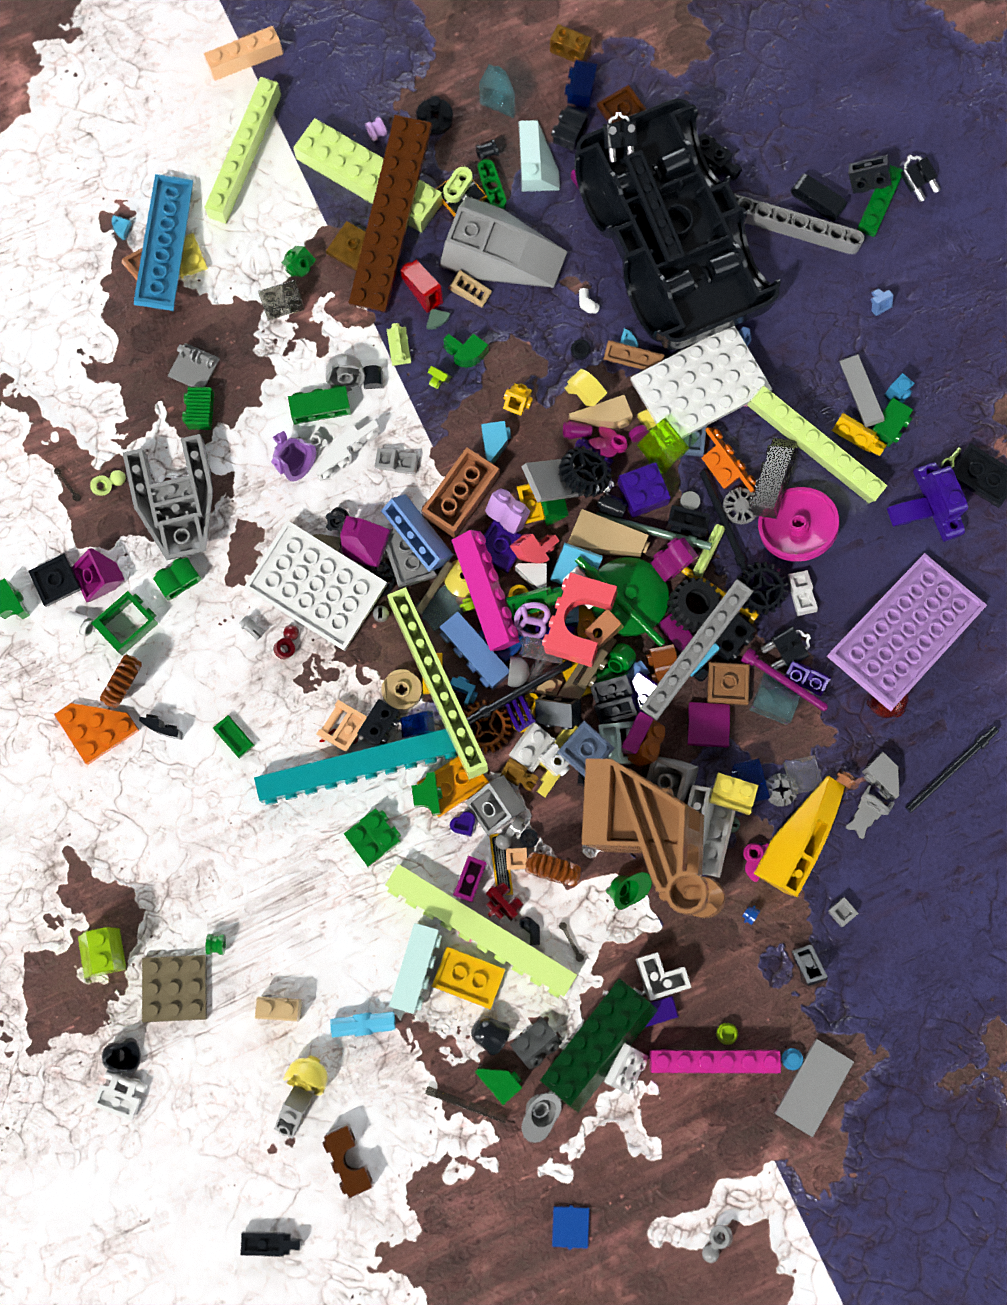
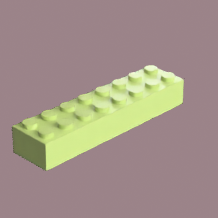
M314 118L294 146L296 159L373 204L384 158ZM419 180L408 225L422 233L443 204L442 192Z

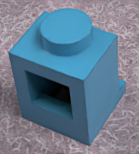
M902 373L888 388L885 396L889 400L894 398L904 403L913 392L910 389L914 382Z

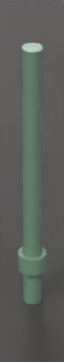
M596 513V515L643 533L673 540L676 537L678 539L685 538L692 548L698 547L710 551L712 543L699 540L696 536H685L619 517L616 518L604 513Z

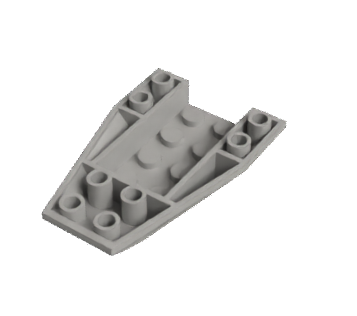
M466 196L457 210L445 241L440 267L456 273L461 270L476 280L554 288L567 251L504 209Z

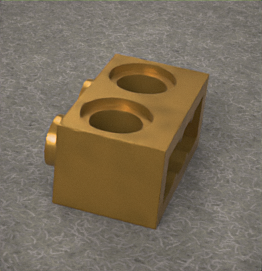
M558 24L550 38V53L583 66L591 51L592 38Z

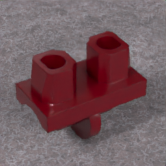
M504 882L496 887L492 886L486 893L491 899L486 904L491 909L487 915L492 917L495 914L499 919H502L505 915L512 921L518 915L517 912L521 909L523 903L517 897L509 903L506 901L504 896L510 889Z

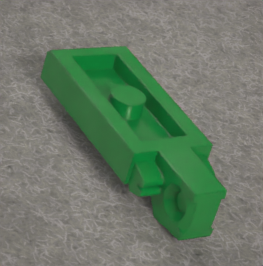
M544 587L506 598L512 619H514L518 608L525 603L538 602L550 609L552 605H555L554 601H557L558 597H562L563 591L561 587L554 589ZM537 608L527 609L528 614L542 611Z

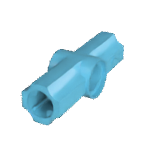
M394 1011L376 1014L362 1013L354 1014L351 1017L330 1019L332 1038L350 1035L365 1036L372 1035L374 1032L396 1030Z

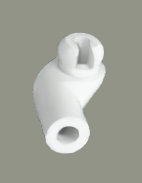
M581 288L579 290L580 307L590 314H596L599 311V305L589 299V290L587 288Z

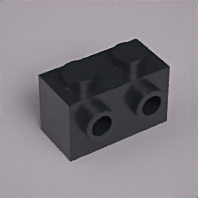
M888 155L849 164L848 174L853 194L865 193L876 188L883 189L892 185Z
M544 694L535 699L536 723L544 724L545 727L560 726L564 730H571L582 722L581 699Z
M378 699L357 732L358 736L374 746L387 744L391 737L389 732L392 728H396L401 721V717H399L401 715L400 711Z

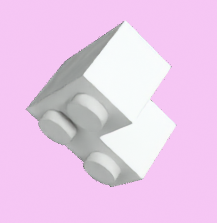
M658 952L636 958L648 1000H654L691 988L685 967L664 972Z

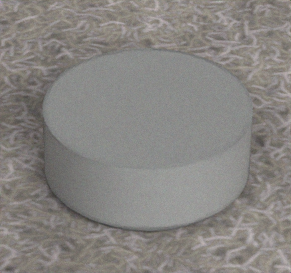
M692 491L685 492L681 496L680 506L691 510L698 509L700 505L698 494Z

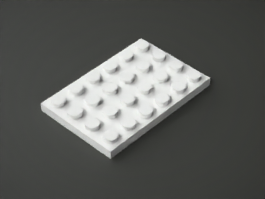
M735 326L693 344L634 375L630 379L668 446L747 405L762 386L772 391L770 384Z
M287 520L244 588L346 651L388 583Z

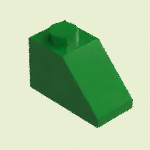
M477 1068L475 1070V1073L502 1105L522 1089L520 1084L522 1079L515 1071L511 1073L509 1070Z

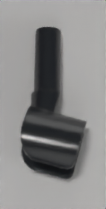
M701 668L694 675V678L702 682L708 676V671Z

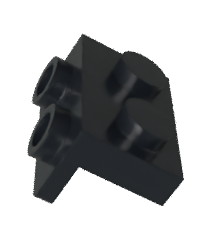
M672 505L666 529L677 534L683 533L696 536L697 539L705 538L711 514Z

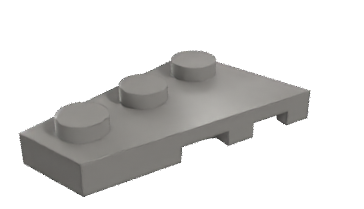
M390 529L391 532L385 548L399 589L436 578V573L434 571L429 572L396 529Z

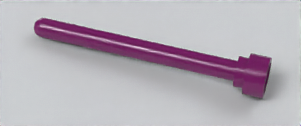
M749 648L742 657L741 661L743 663L750 664L751 666L755 665L820 710L826 711L828 709L826 703L760 660L757 652Z

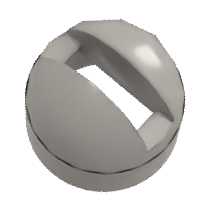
M377 606L373 610V617L378 622H385L389 618V611L385 606ZM379 609H382V618H379Z

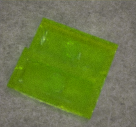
M666 418L654 426L637 445L651 464L657 463L661 475L666 473L674 462L681 459L689 449L688 445Z

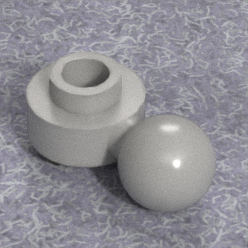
M518 815L505 833H501L496 837L495 843L499 849H508L512 844L511 838L513 835L517 834L519 836L526 827L523 824L525 820Z
M725 1225L715 1226L710 1231L709 1239L711 1244L706 1245L702 1250L703 1259L708 1263L716 1262L719 1258V1249L730 1246L733 1241V1234L730 1228ZM721 1232L724 1233L725 1240L721 1238Z

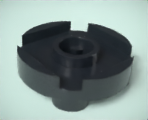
M432 96L418 106L416 118L417 120L431 122L433 125L431 133L441 135L452 126L453 110L447 101L440 99L438 96ZM438 114V119H431V115Z

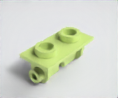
M394 323L391 329H387L392 366L411 363L406 327H401L399 323Z

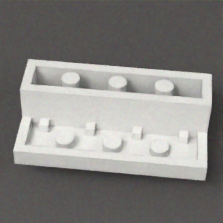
M692 785L687 805L704 815L702 875L720 878L735 811L709 803L712 788Z

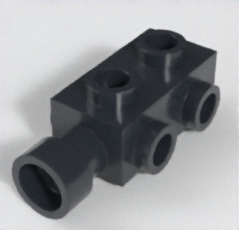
M703 133L698 139L710 170L713 174L716 172L718 175L724 171L727 176H730L731 180L735 181L743 168L738 164L732 163L733 154L727 147L721 146L712 136Z

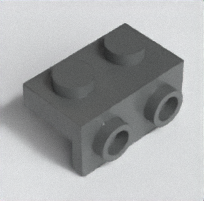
M541 1017L512 1042L510 1046L523 1063L532 1070L538 1067L550 1053H554L559 1048V1045L562 1044V1041L543 1017Z

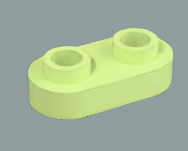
M457 168L444 186V198L448 202L456 203L460 201L471 185L472 172L469 168Z

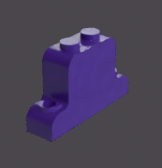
M935 462L915 468L913 473L924 498L927 497L933 513L932 517L943 542L962 536L965 533V528L961 516L968 510V504L953 469L950 466L939 469ZM950 523L953 524L954 529L950 527Z

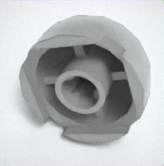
M338 354L332 357L326 365L325 377L326 383L330 384L331 387L335 385L346 386L347 392L352 391L351 387H360L362 385L365 374L360 360L354 355Z

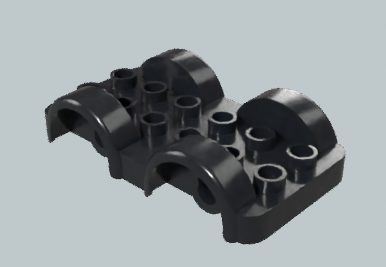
M677 98L668 100L628 118L630 121H636L638 145L634 146V152L640 150L644 152L686 254L685 259L666 264L624 162V156L628 155L627 147L615 148L616 162L611 163L609 161V149L604 147L603 128L584 135L578 141L574 159L576 181L588 215L602 236L607 239L612 238L622 259L624 283L634 313L648 336L657 342H661L669 350L684 348L764 314L772 308L777 300L781 284L780 279L775 280L774 283L768 282L757 268L746 238L745 220L747 210L739 206L729 185L731 181L730 176L725 177L723 182L717 179L704 158L697 134V107L693 104L690 105L684 99ZM622 119V120L617 121V122H615V123L627 122V120H626V119Z

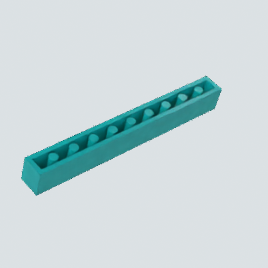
M443 729L254 777L259 802L265 803V805H272L278 803V799L292 800L298 798V794L312 795L318 793L317 789L325 788L326 790L337 788V784L345 783L346 785L357 783V779H375L378 777L377 774L385 772L386 775L397 773V769L405 767L406 770L417 768V764L425 762V765L434 764L437 762V759L445 757V760L457 757V752L447 730Z

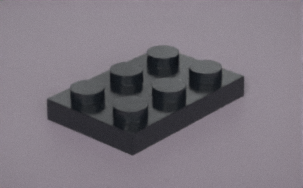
M970 443L953 468L959 484L999 508L1007 497V465Z

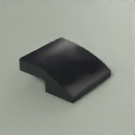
M629 673L595 681L594 685L590 687L596 702L594 708L600 725L638 715L637 701Z

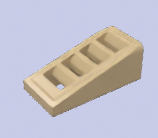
M461 270L458 271L448 288L455 294L481 308L492 290ZM460 280L464 281L461 287L457 285ZM467 284H469L470 287L468 288L467 291H465V290H464L465 286H466ZM473 288H477L475 294L471 295L470 293L472 292ZM482 291L484 292V294L479 300L477 299L479 293Z

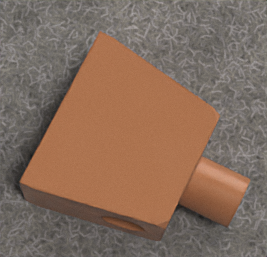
M607 609L585 630L587 635L585 639L597 642L598 647L602 648L624 626ZM601 630L603 632L602 636L596 638L595 633Z

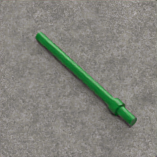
M581 556L575 560L586 572L585 575L588 578L607 583L598 574L599 571L594 566L591 567ZM617 593L615 602L661 647L666 641Z

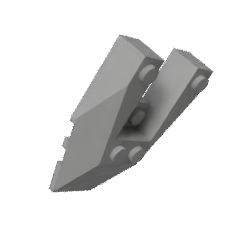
M200 434L181 438L189 475L153 484L148 457L142 448L122 453L134 509L166 560L204 552L207 549L213 486L207 450Z

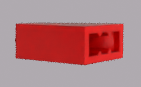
M417 260L406 263L401 269V277L426 313L443 304L442 288L431 274Z

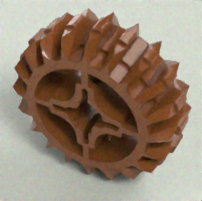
M124 655L102 692L100 701L109 707H119L142 667V662L134 656Z
M483 700V706L487 705L486 700ZM475 701L476 708L474 709L470 704L467 706L470 711L469 713L463 710L466 718L476 713L478 708L482 707L479 706L478 701ZM501 708L492 712L488 718L480 719L474 723L478 728L475 739L479 747L483 749L484 755H487L488 748L491 749L492 754L495 753V746L501 750L503 747L500 742L508 743L504 736L511 737L512 733L506 731L513 727L511 724H506L511 721L510 717L504 718L508 713L506 709L500 712ZM496 716L502 724L501 733H498L492 726ZM489 722L490 730L486 731L485 729V732H481L480 724L484 723L485 725V723ZM484 736L496 738L489 743L479 742Z
M533 852L529 854L526 860L525 871L545 880L568 886H576L581 876V868L578 865L552 856Z

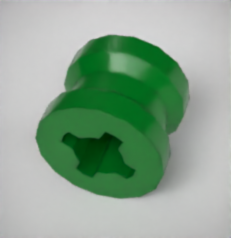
M207 934L205 942L206 955L213 953L224 955L226 935L214 936L213 934Z

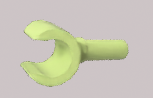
M958 447L952 456L942 461L941 467L945 462H949L950 467L953 468L954 461L962 449Z

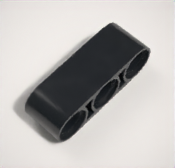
M802 174L791 188V194L796 199L831 221H835L847 206V202L842 196L807 174Z

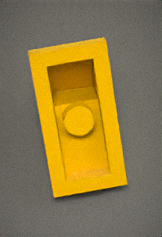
M530 485L517 486L520 502L524 503L530 510L525 524L544 520L541 502L537 503Z

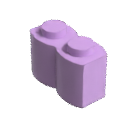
M500 488L492 493L485 512L489 517L500 522L504 529L515 534L523 529L530 510L524 503L515 500L509 491Z

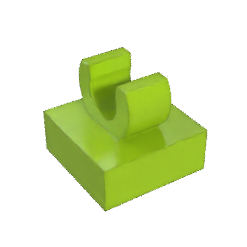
M433 366L428 371L433 376L429 385L437 389L442 381L449 383L452 377Z

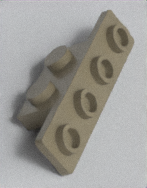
M599 631L596 638H600L603 632ZM612 638L602 648L598 647L592 667L578 663L558 696L580 699L587 687L594 685L598 678L595 676L598 670L605 668L609 661L606 659L607 655L617 640Z

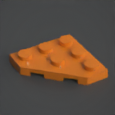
M70 703L54 714L87 765L140 731L131 716L120 711Z

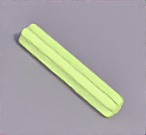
M715 525L707 541L712 543L710 551L703 549L694 567V575L698 577L703 576L725 531L723 526Z

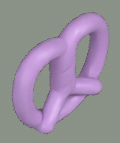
M525 603L516 611L513 623L519 635L527 639L537 640L545 635L547 630L546 623L549 621L551 613L549 608L542 603ZM527 609H540L544 611V617L528 616ZM526 624L540 626L541 629L539 633L532 634L524 631L523 627Z

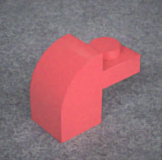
M523 534L510 545V548L522 562L545 563L550 560L547 553L555 549L554 545L559 542V539L555 534L545 535L540 541H537L533 534Z

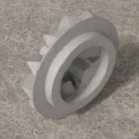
M779 773L771 776L766 781L764 792L768 801L773 805L787 806L797 797L798 788L795 780L786 774ZM780 781L782 787L789 788V790L783 792V796L780 792L773 791L779 787Z

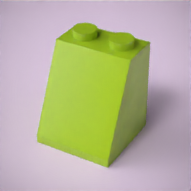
M100 928L86 931L78 937L84 979L127 970L120 928Z

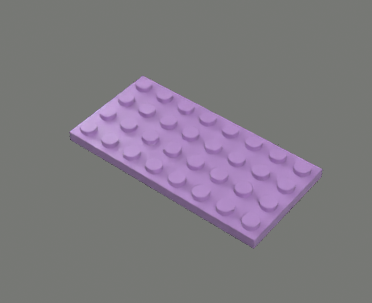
M924 553L835 646L827 657L889 711H892L987 605Z

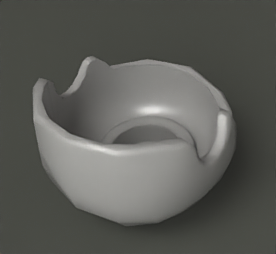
M511 656L508 685L511 687H521L529 677V666L523 658Z

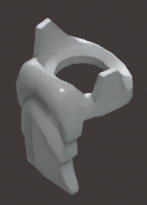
M870 785L861 797L857 806L858 810L854 814V819L846 825L848 830H855L861 839H864L866 829L873 824L874 820H877L881 815H888L895 804L891 802L888 806H885L880 799L869 793Z

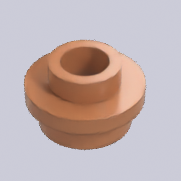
M845 771L842 774L837 773L836 781L849 789L852 785L855 786L856 782L853 781L855 777Z

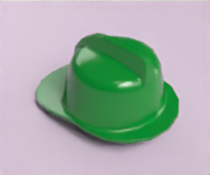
M639 872L632 876H617L611 885L606 888V893L610 895L617 909H626L647 896L652 886L651 876L646 872Z

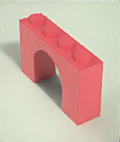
M570 573L568 579L565 578L563 581L562 590L564 592L562 597H558L555 608L557 612L555 616L552 615L550 618L549 627L551 629L549 634H545L542 646H544L545 653L592 667L598 651V643L570 633L565 626V620L569 612L580 605H592L611 611L617 596V586Z

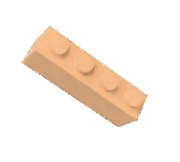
M271 26L204 53L214 81H217L282 55L283 52L275 29Z

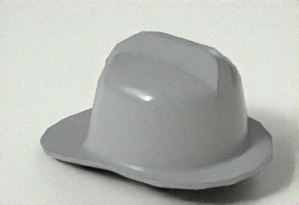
M542 1093L529 1099L526 1105V1115L522 1122L523 1136L529 1142H541L550 1133L561 1112L562 1105L560 1099L555 1094Z

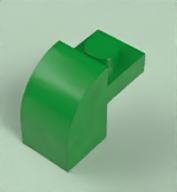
M447 334L443 339L444 349L450 355H454V364L459 367H473L479 364L489 352L488 344L475 334H472L464 345L450 334Z

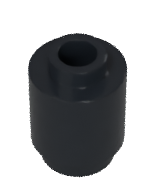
M606 493L605 496H600L597 507H600L599 512L616 518H622L628 503L623 502L624 500Z

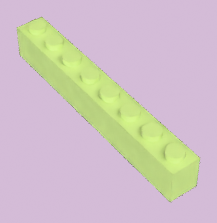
M260 77L204 208L209 219L224 224L227 223L281 97L278 82Z
M762 386L748 402V407L866 502L876 501L887 487L883 481L765 386Z

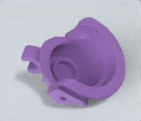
M283 430L273 436L277 445L274 447L271 463L281 475L284 473L289 481H298L312 468L316 458V447L306 443L301 438H287V434Z

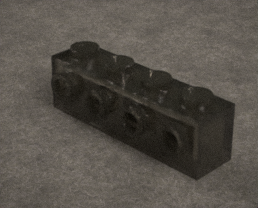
M773 438L771 445H768L766 461H763L761 464V475L755 482V493L751 495L749 507L752 508L753 515L777 519L799 452L796 441Z

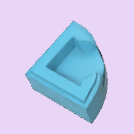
M113 215L112 224L115 233L121 239L126 240L132 222Z
M624 328L620 343L638 348V342L632 332Z

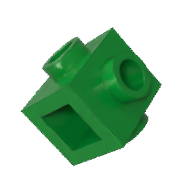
M295 245L286 252L285 258L281 263L286 267L285 271L292 277H303L310 272V267L316 259L304 246Z

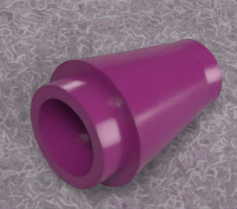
M572 420L563 424V437L568 438V440L592 436V425Z

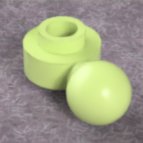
M120 470L113 471L109 478L106 476H96L92 479L90 488L96 495H106L111 491L113 484L116 486L124 484L126 476ZM98 482L103 484L101 490L97 487Z

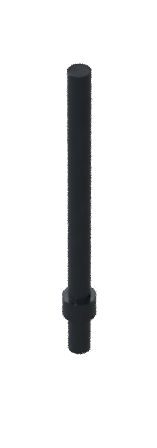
M703 470L699 474L719 520L725 528V534L735 554V562L737 566H740L741 570H747L748 559L746 554H743L707 470Z
M567 660L490 705L478 708L476 713L466 718L469 725L480 719L488 718L492 712L571 668L572 663L570 660Z
M992 726L983 736L979 735L969 749L905 807L906 810L912 813L980 749L983 750L989 744L988 741L999 730Z

